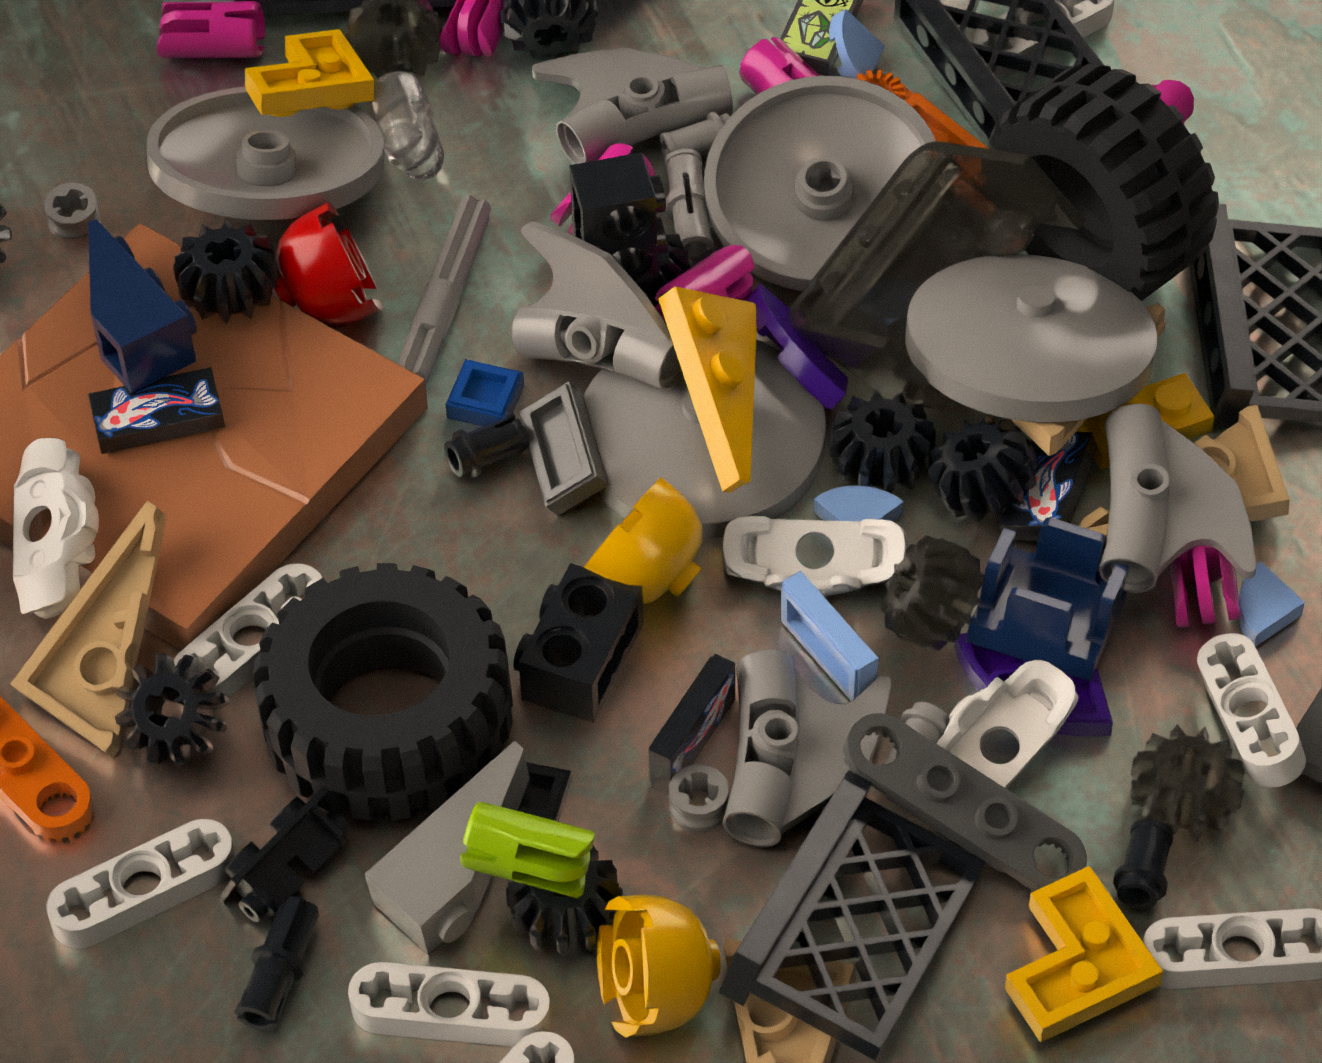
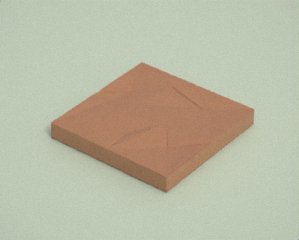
M139 223L124 237L136 262L143 269L150 267L156 272L165 292L174 302L182 300L179 296L178 282L175 280L173 270L174 256L181 253L180 249L182 246ZM88 271L27 329L21 338L17 339L0 355V542L13 549L14 484L20 473L25 449L33 441L41 438L63 440L66 443V448L75 450L80 455L79 475L85 476L90 480L95 491L94 504L98 509L99 515L98 533L93 541L95 558L91 563L79 566L78 569L80 589L146 501H149L158 507L167 516L144 629L182 650L269 577L428 409L425 379L289 304L279 301L274 296H271L270 305H254L251 319L241 313L232 314L227 324H225L218 313L202 320L195 307H188L197 327L196 334L191 335L196 362L168 376L211 367L225 427L101 454L88 394L124 385L103 363L100 357L91 318L90 275ZM49 509L40 511L33 518L29 528V536L32 542L39 541L49 531L52 522V514Z

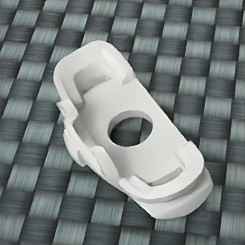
M41 438L28 445L22 457L18 479L14 484L13 581L17 590L21 613H35L44 619L62 614L80 591L78 569L79 566L91 563L94 560L95 547L93 541L96 538L99 527L98 509L94 504V488L88 478L79 475L80 455L77 451L66 448V443L57 438ZM49 509L52 514L49 531L39 541L32 542L29 536V528L33 518L40 511Z
M765 516L738 517L726 526L722 547L724 570L728 575L764 583L765 587L781 591L782 581L802 571L825 598L826 596L861 589L866 585L901 579L905 573L909 557L907 537L904 529L893 521L883 519L827 521L770 519ZM819 534L828 538L832 543L834 554L826 566L819 569H810L798 561L796 556L797 546L808 535Z
M1043 660L1026 662L1005 681L996 677L987 688L980 690L972 696L967 695L949 715V724L943 736L936 744L1007 789L1060 730V727L1076 706L1079 697L1075 692V685L1065 673L1049 662ZM992 730H1006L1012 733L1018 740L1019 752L1012 761L1005 764H995L988 761L982 755L980 742L984 735Z

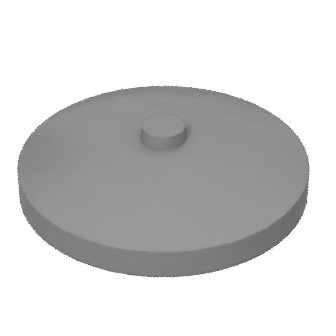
M812 76L799 78L775 85L749 99L721 127L711 145L705 166L704 188L706 206L714 232L723 247L739 245L745 247L751 253L754 262V270L751 273L781 287L798 291H845L853 289L856 285L888 276L910 260L926 242L937 222L942 205V158L934 135L924 119L914 108L894 93L878 85L850 77Z
M245 87L214 91L177 104L163 113L153 123L146 141L147 166L150 177L165 194L191 208L210 214L238 219L283 220L300 218L305 213L327 202H330L335 209L343 207L370 191L380 179L384 169L383 133L376 121L359 107L353 105L350 108L341 110L326 107L299 110L295 115L288 117H275L269 114L261 115Z
M1003 254L974 258L959 262L937 272L927 279L913 295L909 304L905 332V344L913 365L928 383L944 395L962 405L993 416L1043 423L1091 418L1114 410L1130 401L1144 388L1151 376L1158 339L1156 326L1151 314L1141 300L1132 292L1126 291L1086 266L1052 257L1024 254Z
M756 339L751 481L728 493L722 492L684 377L673 389L665 391L638 379L601 369L583 396L609 484L598 491L597 495L612 510L626 518L640 498L662 477L677 489L695 508L702 524L703 539L724 537L725 528L728 523L738 517L765 516L770 519H777L802 499L819 473L825 452L826 437L823 405L778 360V355L781 351Z

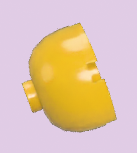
M660 477L633 506L634 509L621 524L616 526L584 566L586 569L605 578L627 585L642 586L643 604L652 603L665 594L667 590L678 598L702 570L693 561L703 543L702 524L697 512L677 489Z
M629 895L618 896L610 900L605 910L617 911L612 925L599 926L597 936V971L603 1004L605 1005L617 997L624 1021L611 1022L614 1029L628 1038L656 1035L683 1026L697 1016L710 994L712 981L717 980L719 977L721 957L715 940L708 938L706 929L690 908L665 896Z

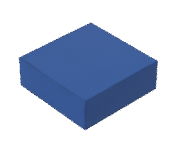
M465 359L445 404L447 418L485 426L504 418L505 415L513 413L524 388L523 372Z

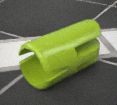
M478 802L474 806L463 837V844L467 846V850L465 853H460V864L466 869L579 898L583 895L585 874L589 867L590 850L593 848L595 831L486 802Z

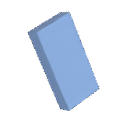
M802 571L782 581L781 622L844 694L853 701L878 677L879 658Z

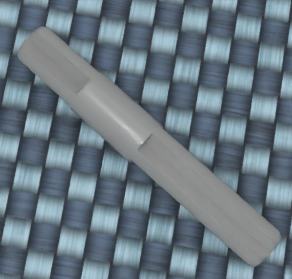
M471 195L460 200L397 363L424 378L425 385L428 382L441 345L447 335L461 298V292L490 219V204L485 199L477 200Z

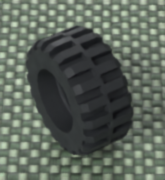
M1094 64L1076 65L1064 70L1003 113L1002 118L996 122L991 134L986 167L992 170L988 183L991 195H996L999 202L997 207L998 214L1003 224L1008 223L1013 231L1014 236L1012 239L1020 251L1026 250L1029 255L1052 257L1086 266L1126 291L1132 292L1141 301L1198 260L1206 252L1208 243L1213 239L1218 220L1216 218L1219 208L1218 192L1213 191L1211 187L1215 176L1211 163H1205L1200 153L1203 146L1196 133H1189L1182 123V120L1185 119L1184 116L1174 105L1168 107L1160 99L1161 92L1149 83L1139 84L1136 82V75L1123 69L1111 70V66Z
M377 563V570L360 572L358 566L341 570L339 572L340 578L329 583L323 577L305 588V598L299 601L293 597L277 613L279 624L272 622L266 628L259 642L261 652L254 659L253 679L256 688L254 692L270 758L277 771L286 775L288 785L300 796L309 798L323 787L327 793L318 804V807L327 811L333 810L339 813L343 807L350 809L352 818L374 821L375 814H390L393 821L411 818L410 811L422 807H427L429 813L437 810L448 800L447 791L455 792L461 789L479 773L478 762H480L482 770L502 752L501 744L509 739L513 723L511 712L513 699L506 644L501 627L492 620L491 610L481 598L475 595L468 597L466 586L448 576L439 581L435 578V571L413 565L411 571L398 570L396 563ZM402 667L426 673L440 682L437 688L420 703L406 710L388 715H359L342 710L329 702L336 691L345 683L358 675L380 668Z

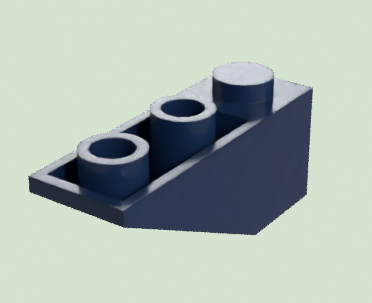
M97 219L88 222L90 310L100 357L103 363L132 394L196 362L191 336L197 332L196 323L191 311L182 300L174 302L168 296L156 272L150 267L143 269L136 262L129 245L123 237H113Z

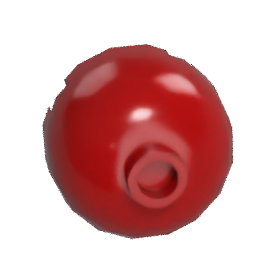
M327 202L292 222L281 236L276 251L280 273L277 280L278 287L274 289L280 301L292 307L297 305L301 312L329 327H343L380 312L383 307L381 301L367 299L364 289H377L373 278L348 228L337 233L333 222L330 223L329 219L339 214L334 206Z

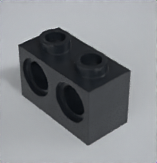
M643 153L569 165L573 236L612 255L636 284L658 280V254L667 253V242L662 219L657 217V213L666 211V200L661 178L659 175L649 176Z
M570 563L559 585L551 584L546 590L539 611L540 622L533 635L525 633L521 638L515 652L513 668L520 675L522 700L594 723L644 624L642 586L617 582L596 574L585 567ZM564 664H565V665H569V666H565V667H559V666H558V665H564Z

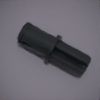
M291 895L288 900L280 903L264 945L256 947L251 955L254 968L241 1000L234 1011V1014L238 1015L237 1019L248 1027L260 1031L275 1030L293 981L301 979L305 972V964L302 962V957L318 920L319 911L315 904L306 901L303 897Z

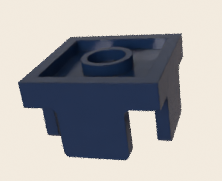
M1045 518L1040 529L1035 553L1014 548L1017 531L1004 528L987 562L980 599L969 622L965 642L1028 662L1043 660L1057 667L1065 674L1091 682L1125 603L1127 592L1124 591L1129 566L1116 562L1107 583L1101 577L1099 571L1106 536L1100 532L1058 519Z

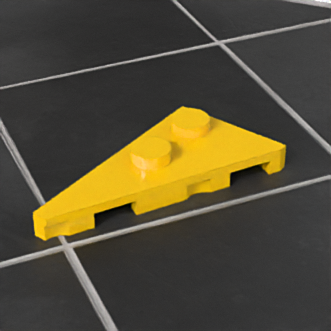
M675 286L658 300L722 492L731 493L751 481L757 334L756 305L753 302Z

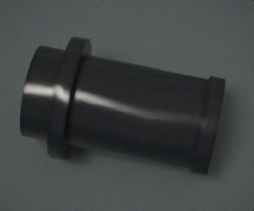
M510 413L500 420L469 433L463 429L455 431L452 435V440L445 442L444 451L452 471L457 476L461 477L467 474L470 477H477L481 474L482 467L515 453L526 451L528 449V437L519 418L516 419L515 414Z
M1141 819L1131 825V837L1124 865L1115 871L1113 885L1122 903L1135 909H1149L1154 907L1157 901L1166 895L1168 882L1163 874L1174 837H1172V829L1167 824L1154 819Z

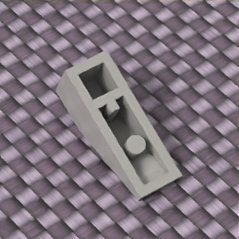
M513 741L365 873L373 904L427 955L435 950L443 941L451 943L458 939L469 928L474 919V913L479 909L492 875L461 866L460 853H465L467 850V846L463 844V837L471 812L478 802H486L518 810L530 778L524 748L516 741Z

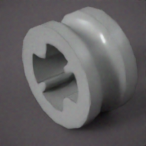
M70 182L61 184L52 189L45 198L44 210L47 216V223L50 231L58 237L64 239L85 237L88 235V222L94 219L100 221L97 198L94 191L86 185ZM73 207H82V210H75L71 217H64L62 214L70 213Z
M692 764L681 768L673 775L669 784V811L673 821L678 826L694 833L708 832L717 828L723 822L728 805L729 792L728 782L720 771L705 764ZM693 791L708 792V797H705L704 806L690 804V799H693Z

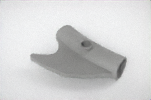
M619 47L572 54L536 63L532 66V75L535 80L571 85L580 92V97L571 113L556 124L559 143L573 164L598 160L612 144L623 143L631 146L661 133L707 120V114L713 111L718 116L725 113L731 116L733 113L730 83L723 65L705 68L670 56Z
M533 221L524 225L521 228V233L548 261L553 272V283L550 290L536 303L524 305L517 311L512 324V340L517 352L522 357L528 359L565 361L602 368L638 379L665 391L671 390L678 385L684 375L667 324L646 294L614 257L569 233Z
M1131 404L1113 411L1104 423L1110 460L1111 496L1108 530L1099 568L1101 577L1108 583L1117 562L1129 566L1124 591L1146 592L1155 587L1160 574L1176 558L1188 549L1204 545L1219 550L1243 578H1253L1256 574V558L1251 523L1237 482L1200 447L1161 420L1160 413L1155 407L1147 404Z
M764 649L744 656L736 667L739 695V740L732 789L722 822L725 831L731 837L747 845L769 847L779 843L782 833L825 807L847 771L850 770L844 761L843 746L852 726L866 715L874 713L887 714L892 690V679L890 676H878L853 701L837 704L823 699L809 686L795 668L793 657L787 652L777 649ZM872 733L870 736L865 735L861 740L862 753L870 762L882 733L879 735H875V733Z

